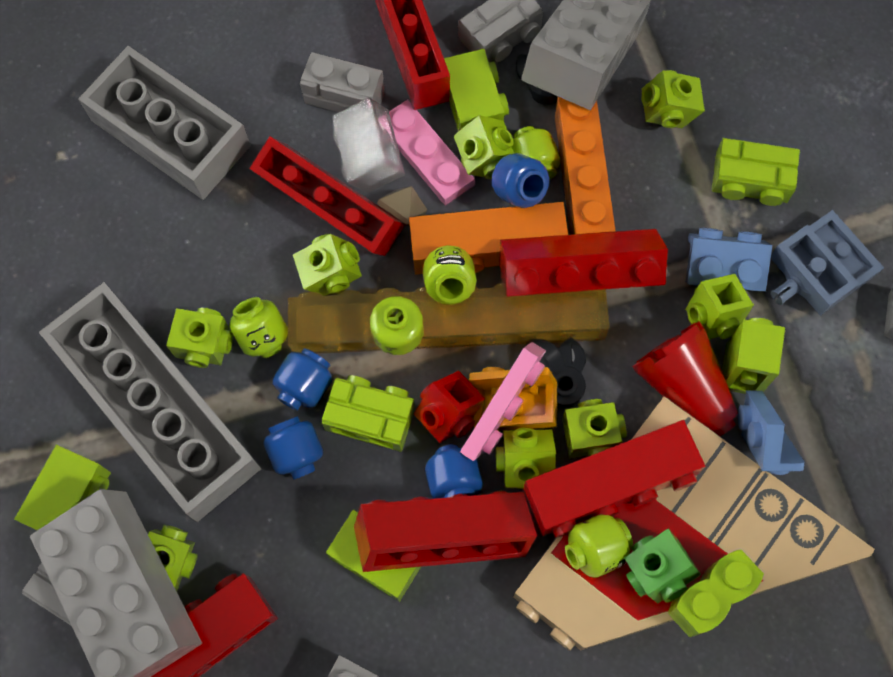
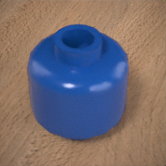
M520 153L509 154L503 157L495 166L492 174V186L496 195L503 201L520 208L533 207L547 193L549 174L546 167L539 160Z
M305 348L301 353H289L272 379L274 387L280 392L277 399L298 411L301 405L307 408L316 407L333 380L328 370L330 364L318 354Z
M297 416L268 428L270 434L264 439L263 445L275 473L280 475L291 473L294 480L316 471L313 463L323 456V448L311 422H300Z
M456 445L440 447L435 452V455L427 461L425 466V474L432 498H448L456 494L478 495L482 490L483 480L477 459L472 461L460 453L462 448Z

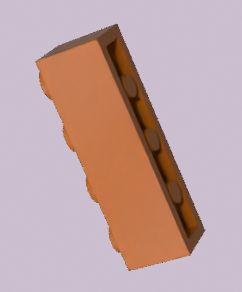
M558 96L555 123L561 156L570 235L615 232L597 101L592 109L588 110Z
M564 202L536 204L528 208L515 206L409 217L415 275L423 274L426 258L438 247L450 245L464 249L471 256L476 273L482 271L484 267L500 266V240L568 235Z

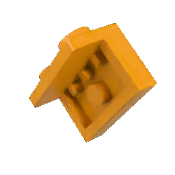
M486 367L482 369V372L469 374V382L486 398L474 415V420L476 421L474 428L510 370L500 367ZM545 367L532 387L527 383L518 395V397L524 400L521 407L511 421L504 418L497 429L498 431L516 430L523 427L532 429L557 427V381L550 369Z

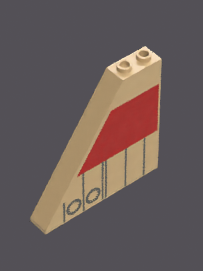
M666 397L662 398L632 438L640 437L684 419L706 467L696 476L697 483L675 492L672 486L656 491L658 494L657 499L635 507L632 501L617 507L619 513L613 516L614 518L621 519L626 524L632 536L633 546L647 536L656 537L666 529H669L679 540L701 573L699 577L686 585L687 588L700 582L705 571L713 563L736 550L742 549L764 573L760 585L750 596L870 557L875 550L771 473L762 471L757 463ZM568 535L555 539L513 596L519 602L516 609L535 624L539 619L553 628L550 636L569 651L574 646L581 651L674 621L668 614L673 601L665 602L662 600L656 603L647 594L642 597L638 595L626 576L627 573L632 571L627 562L622 567L600 577H589L581 569H574L565 554V546L568 545Z

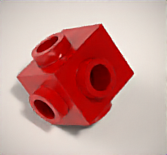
M458 370L430 383L420 394L422 401L415 410L414 416L441 443L454 435L460 438L469 432L476 422L473 417L486 398Z

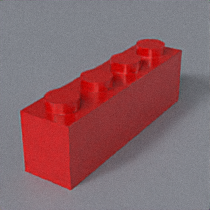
M375 0L413 109L418 110L449 102L450 73L423 1Z
M269 136L249 168L374 254L386 256L406 225L286 143Z
M657 229L500 240L501 278L507 297L666 285L668 248Z
M683 419L526 480L523 489L542 536L553 532L555 538L568 535L577 522L592 516H615L619 513L617 507L632 501L634 506L638 507L657 499L658 494L656 491L672 486L674 492L687 488L698 482L696 476L706 466Z
M495 491L488 495L475 496L456 494L448 498L435 499L415 497L409 501L395 502L374 500L368 504L360 505L354 524L363 572L526 557L537 537L524 492L508 493L506 491Z
M236 573L231 574L215 586L216 593L202 602L201 599H197L184 607L202 644L151 677H200L279 619L252 578L245 573L239 577Z

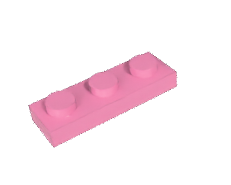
M408 99L378 119L379 127L445 206L475 185V178L467 174L466 168L463 167L460 160L421 114L413 109Z
M533 342L523 348L460 453L472 461H475L483 452L491 454L503 435L497 430L504 418L511 421L524 401L518 397L526 383L532 387L545 368V365L539 361L546 350Z

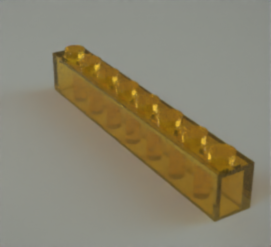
M500 283L493 288L478 289L475 286L474 292L468 299L454 305L441 304L433 300L425 287L417 288L415 292H400L397 289L385 288L378 290L375 294H361L355 290H344L332 296H322L316 292H304L299 294L298 297L288 298V344L292 352L300 353L304 348L316 354L382 351L375 344L371 335L370 316L373 308L381 300L391 296H402L410 299L419 307L422 313L424 335L420 344L415 349L526 344L530 339H545L551 343L564 342L571 337L576 341H598L606 339L610 328L606 289L507 297L504 285Z

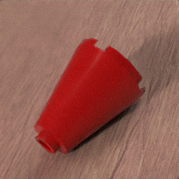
M697 321L681 330V336L678 334L655 347L640 358L632 367L662 397H666L715 434L721 436L736 425L733 419L739 412L706 330L701 322Z

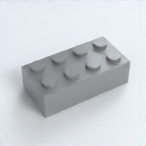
M563 0L532 41L521 80L591 110L638 37L651 0Z
M127 46L78 98L93 123L202 200L208 196L251 146L242 123L130 46Z
M100 489L30 535L32 543L95 677H151L202 644L127 492Z

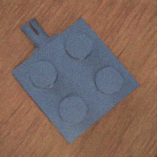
M831 210L809 226L807 224L777 245L771 254V259L784 273L787 281L775 290H772L771 296L773 300L778 297L776 303L782 305L798 293L821 316L877 276L884 267L839 216Z

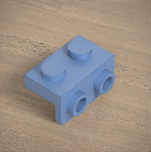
M699 228V234L689 233L690 251L685 281L687 284L699 285L701 281L736 274L745 290L766 292L772 245L766 240H761L762 234L739 231L738 237L722 236L723 230L713 228Z
M746 391L745 403L738 408V425L740 430H742L741 435L761 470L775 475H785L790 471H803L805 462L785 433V424L763 391Z

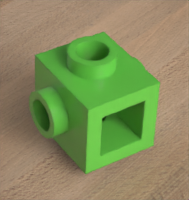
M666 529L656 537L647 536L641 539L632 547V553L624 557L632 570L626 576L640 597L647 594L656 603L662 600L671 602L677 599L688 589L686 585L701 575L679 540L669 529Z

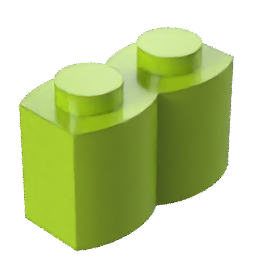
M742 549L733 551L713 563L705 571L700 582L689 587L680 597L675 599L669 608L668 614L688 637L708 632L717 627L726 618L731 605L746 599L758 588L764 573Z

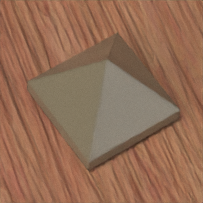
M412 186L397 189L380 198L377 202L382 209L407 225L410 223L409 217L423 216L427 212V208Z

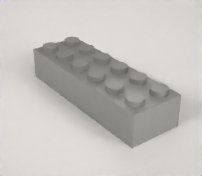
M105 282L39 331V334L182 510L196 522H199L261 470L251 455Z

